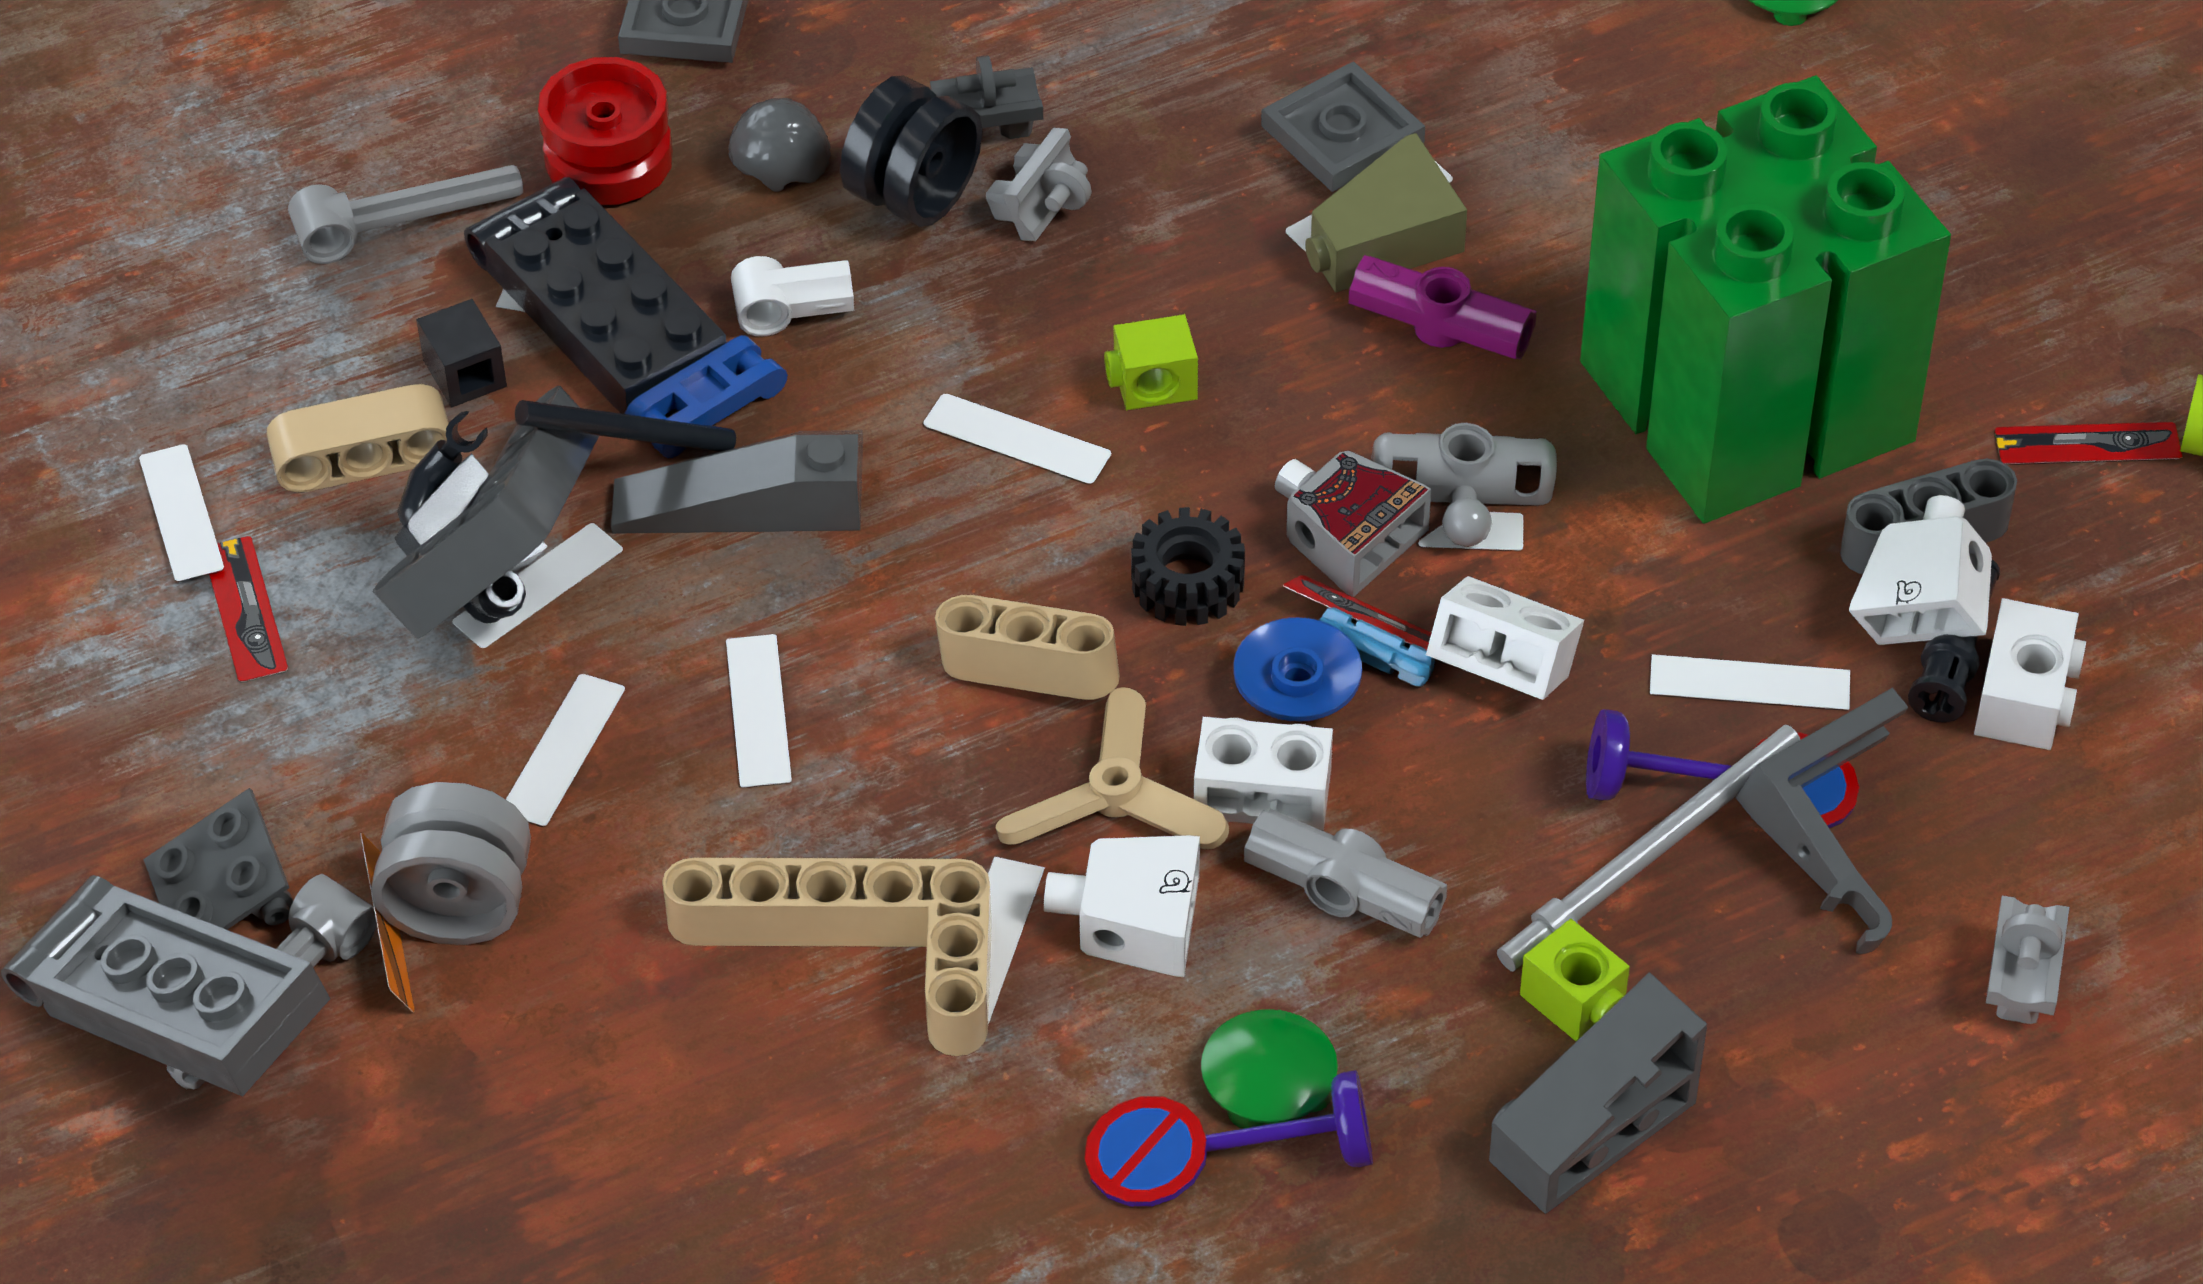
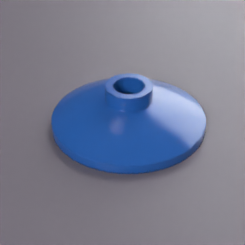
M1284 618L1258 627L1241 642L1234 658V680L1243 698L1258 711L1281 720L1311 721L1329 716L1342 709L1351 701L1360 686L1362 661L1358 649L1351 639L1336 627L1310 618Z

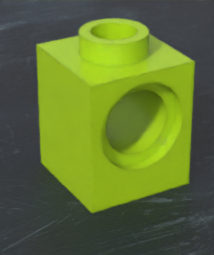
M1185 314L1114 325V350L1104 353L1105 370L1110 388L1120 387L1126 410L1198 399V356Z
M1570 918L1524 955L1520 996L1577 1042L1626 995L1630 966Z

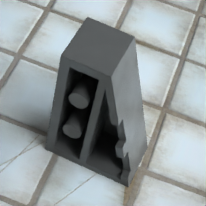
M1649 972L1528 1089L1499 1110L1492 1122L1489 1162L1543 1213L1547 1214L1696 1104L1707 1023Z

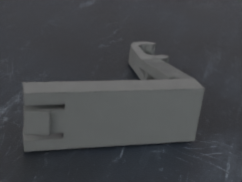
M1893 688L1759 763L1735 797L1750 817L1828 894L1822 902L1820 909L1833 912L1838 904H1848L1855 909L1868 925L1870 930H1866L1857 941L1856 953L1859 954L1870 953L1879 947L1892 928L1891 913L1858 873L1803 790V787L1886 740L1890 733L1884 725L1903 715L1909 708Z

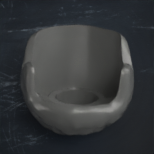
M772 98L752 105L742 114L734 126L728 146V155L733 165L743 174L754 176L761 180L764 185L774 192L782 191L785 185L790 182H815L824 174L831 156V144L816 116L803 104L789 98Z

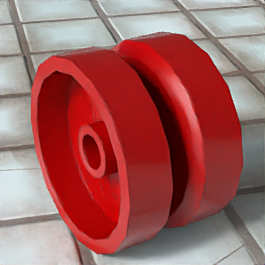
M593 57L569 64L551 76L539 93L538 116L540 131L544 138L545 168L552 183L564 177H570L580 190L585 188L600 205H619L642 198L662 184L672 168L673 148L671 130L668 126L667 92L657 74L641 63L624 58Z

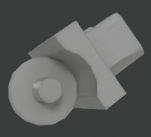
M1053 128L1041 144L1024 143L1014 156L1013 167L1017 175L1013 181L995 180L986 192V200L994 219L1014 222L1021 240L1036 242L1061 207L1069 210L1080 209L1091 196V185L1086 178L1088 169L1084 163L1076 161L1070 152L1069 142L1071 136L1068 129Z
M2002 895L1986 997L1987 1004L1998 1005L1996 1015L2000 1019L2033 1024L2037 1022L2039 1013L2054 1015L2059 990L2069 907L2060 905L2042 907L2037 904L2027 905L2014 897Z

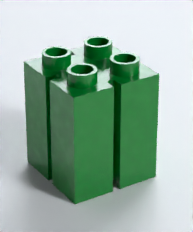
M1817 75L1798 82L1778 85L1763 95L1719 110L1716 130L1706 126L1700 118L1689 122L1668 125L1656 134L1599 154L1580 362L1635 435L1646 431L1647 420H1649L1647 451L1703 524L1800 487L1806 451L1814 460L1813 472L1821 479L1916 441L1951 233L1889 160L1880 164L1875 163L1877 146Z

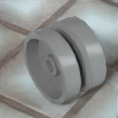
M434 782L411 787L393 799L385 817L381 837L382 852L376 862L371 886L374 907L391 925L410 936L434 943L469 945L494 939L510 929L518 914L522 892L521 875L527 865L531 843L528 821L511 802L492 791L469 784Z

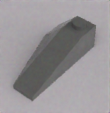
M863 430L799 431L614 479L611 519L612 534L860 530Z

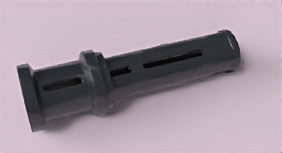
M1994 560L1991 561L1989 602L1996 580L1998 581L2000 576V567ZM1944 634L1936 636L1925 644L1921 654V664L1924 668L1922 675L1912 683L1908 693L1910 706L1921 717L1933 722L1946 723L1955 721L1962 716L1967 704L1964 692L1966 683L1974 678L1979 667V656L1975 649L1978 636L1958 637L1956 635ZM1936 693L1934 701H1931L1929 699L1930 694Z

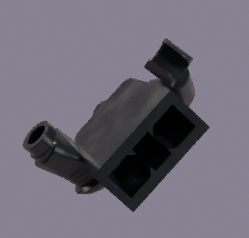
M469 411L459 413L449 422L446 427L447 441H437L409 474L397 510L403 527L395 536L396 543L406 556L471 507L489 475L472 453L464 460L462 459L461 452L474 451L488 436V429L486 427L474 441H466L461 438L458 433V424L469 414ZM544 541L524 560L463 606L465 610L475 620L483 623H494L501 618L514 615L522 608L526 596L525 586L515 572L527 567L548 547Z

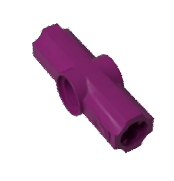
M1364 255L1356 268L1355 276L1349 289V304L1414 325L1415 333L1422 342L1439 348L1451 347L1462 341L1513 359L1521 360L1529 346L1531 335L1536 325L1537 311L1472 290L1470 281L1464 273L1449 267H1436L1420 273Z

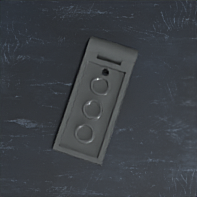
M95 875L90 876L1 969L3 980L17 996L33 1006L40 1007L43 1005L49 1016L242 1097L331 999L310 962L116 887L107 880Z

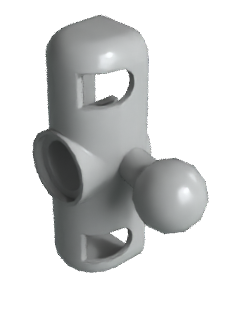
M1470 423L1454 424L1446 428L1442 434L1383 433L1374 441L1371 461L1391 470L1393 460L1417 461L1416 481L1431 488V502L1451 503L1447 507L1442 520L1446 536L1454 544L1464 547L1479 544L1487 538L1491 530V515L1484 504L1534 506L1547 504L1552 499L1557 472L1556 449L1550 441L1543 438L1520 439L1508 436H1492L1486 429ZM1517 465L1541 467L1540 484L1536 491L1521 493L1515 489Z

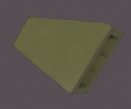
M1417 133L1401 139L1312 211L1311 237L1305 241L1306 254L1312 269L1316 273L1322 271L1336 293L1351 287L1356 268L1364 255L1412 269L1464 252L1467 209Z

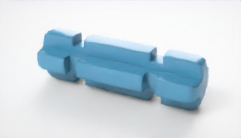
M1327 608L1319 621L1330 624L1347 635L1358 649L1362 662L1390 675L1393 674L1394 670L1399 671L1397 678L1416 687L1423 686L1434 670L1435 658L1427 656L1426 649L1415 644H1411L1407 648L1404 646L1405 639L1361 619L1354 624L1352 623V615L1337 608Z

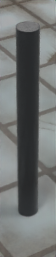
M526 400L519 401L515 408V421L518 425L717 452L733 449L736 445V433L730 428Z

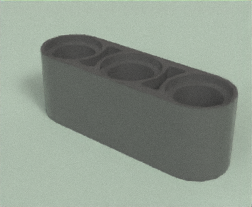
M1978 459L1855 496L1849 502L1840 550L1842 561L1849 569L1863 574L1881 531L1889 524L1923 520L1927 501L1931 497L1938 495L1955 498L1964 505L1965 512L1963 518L1970 523L1985 543L2002 537L2009 526L2017 485L2015 472L2008 465L1998 460Z

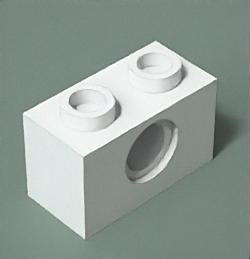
M2002 598L1974 735L2051 750L2056 726L2070 727L2077 689L2065 687L2066 677L2079 679L2086 641L2074 639L2079 613Z

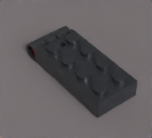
M564 177L464 230L466 245L476 263L502 286L621 414H625L628 406L635 398L726 343V334L592 195L585 188L580 190L570 177Z

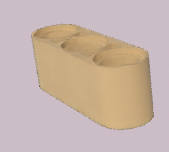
M415 384L287 411L279 414L270 422L267 427V439L279 484L288 491L309 492L411 470L437 441H447L446 427L449 422L439 391L429 385Z
M975 595L952 597L943 602L936 610L935 622L942 665L945 672L951 677L964 681L1084 700L1105 697L1113 692L1119 684L1120 675L1114 629L1112 624L1102 616Z

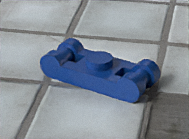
M740 335L635 398L628 406L625 414L712 426L758 397L769 399L777 395L785 386L788 375L786 370L773 359L764 360L761 357L760 347L749 337ZM674 409L679 411L669 418L665 416V414ZM651 443L666 458L676 457L686 449V447Z

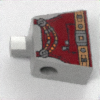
M1351 451L1339 452L1318 472H1315L1297 459H1292L1283 466L1275 481V490L1289 499L1287 502L1286 535L1290 543L1351 597L1357 595L1429 530L1431 488Z

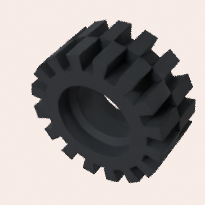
M1190 507L1179 508V518L1172 519L1169 511L1166 510L1158 513V525L1148 519L1142 524V534L1136 532L1133 539V548H1131L1132 591L1135 598L1140 597V606L1146 612L1155 607L1156 619L1165 622L1171 613L1175 615V625L1186 626L1187 616H1195L1197 625L1207 624L1208 612H1212L1217 619H1220L1227 614V604L1234 608L1240 601V592L1244 590L1245 546L1244 543H1241V534L1238 529L1229 530V520L1222 515L1213 523L1211 522V511L1201 508L1198 517H1190ZM1194 559L1202 561L1211 567L1199 573L1183 574L1172 571L1165 566L1177 560Z

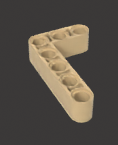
M688 858L672 864L665 872L662 884L668 929L672 936L683 944L695 946L927 947L925 1002L929 1041L936 1050L952 1056L968 1055L978 1050L986 1041L989 1016L992 929L991 895L988 873L981 865L974 861L965 859Z

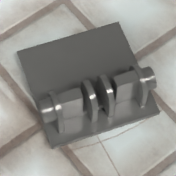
M250 788L144 859L157 899L162 905L226 930L251 913L264 920L268 925H279L289 918V911L293 903L291 894L287 891L290 887L253 790Z

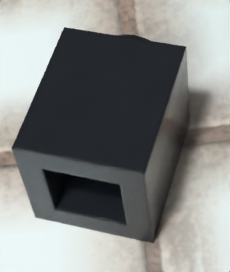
M473 299L416 319L423 361L451 408L507 387L501 345Z

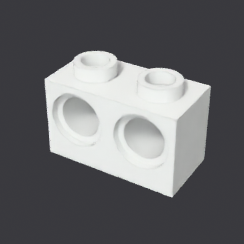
M1467 576L1441 597L1426 655L1544 700L1568 678L1584 620Z
M1203 717L1194 775V800L1220 811L1229 822L1254 824L1263 810L1268 812L1270 809H1273L1319 830H1324L1331 775L1333 729L1311 727L1306 724L1287 725L1247 721L1241 718Z

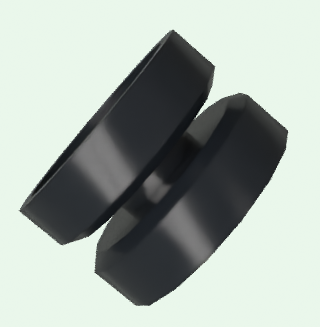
M904 75L891 76L872 91L861 105L850 125L841 155L840 175L843 187L852 195L875 206L886 205L887 209L894 215L918 227L933 225L944 217L959 200L973 175L980 154L983 133L980 115L972 107L949 96L937 97L929 87Z

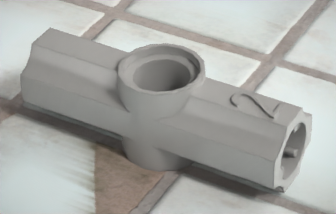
M1270 809L1268 812L1263 810L1252 825L1249 839L1244 847V862L1304 887L1309 899L1326 913L1337 917H1349L1357 910L1419 938L1430 934L1439 919L1442 906L1447 897V884L1387 859L1381 846L1365 833L1354 829H1341L1333 836L1273 809Z

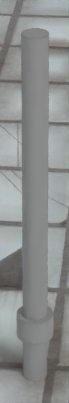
M1783 725L1562 900L1552 898L1531 915L1532 923L1497 950V956L1501 963L1508 970L1515 971L1523 964V957L1527 952L1570 918L1578 924V920L1736 797L1756 766L1800 741L1798 733L1791 726Z

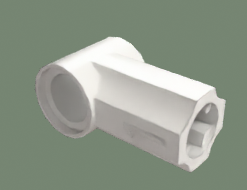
M755 256L738 263L732 270L731 283L740 328L747 334L770 336L784 330L790 323L791 318L854 311V296L848 260L783 268L773 258Z

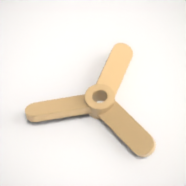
M1121 687L1114 689L1106 702L1099 762L1090 772V782L1003 817L997 822L996 831L1000 842L1004 844H1018L1098 811L1108 817H1124L1129 815L1173 836H1200V848L1214 849L1220 846L1228 837L1229 825L1220 811L1141 776L1139 766L1146 702L1137 691Z

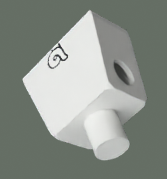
M1943 495L1933 496L1927 501L1923 520L1889 524L1881 531L1849 607V612L1878 645L1927 641L1944 634L1956 635L1958 637L1986 634L1992 555L1988 545L1970 523L1963 518L1965 507L1959 500Z
M1200 836L1097 839L1091 844L1086 876L1048 872L1044 894V912L1080 915V949L1087 955L1171 976L1184 977L1199 882Z

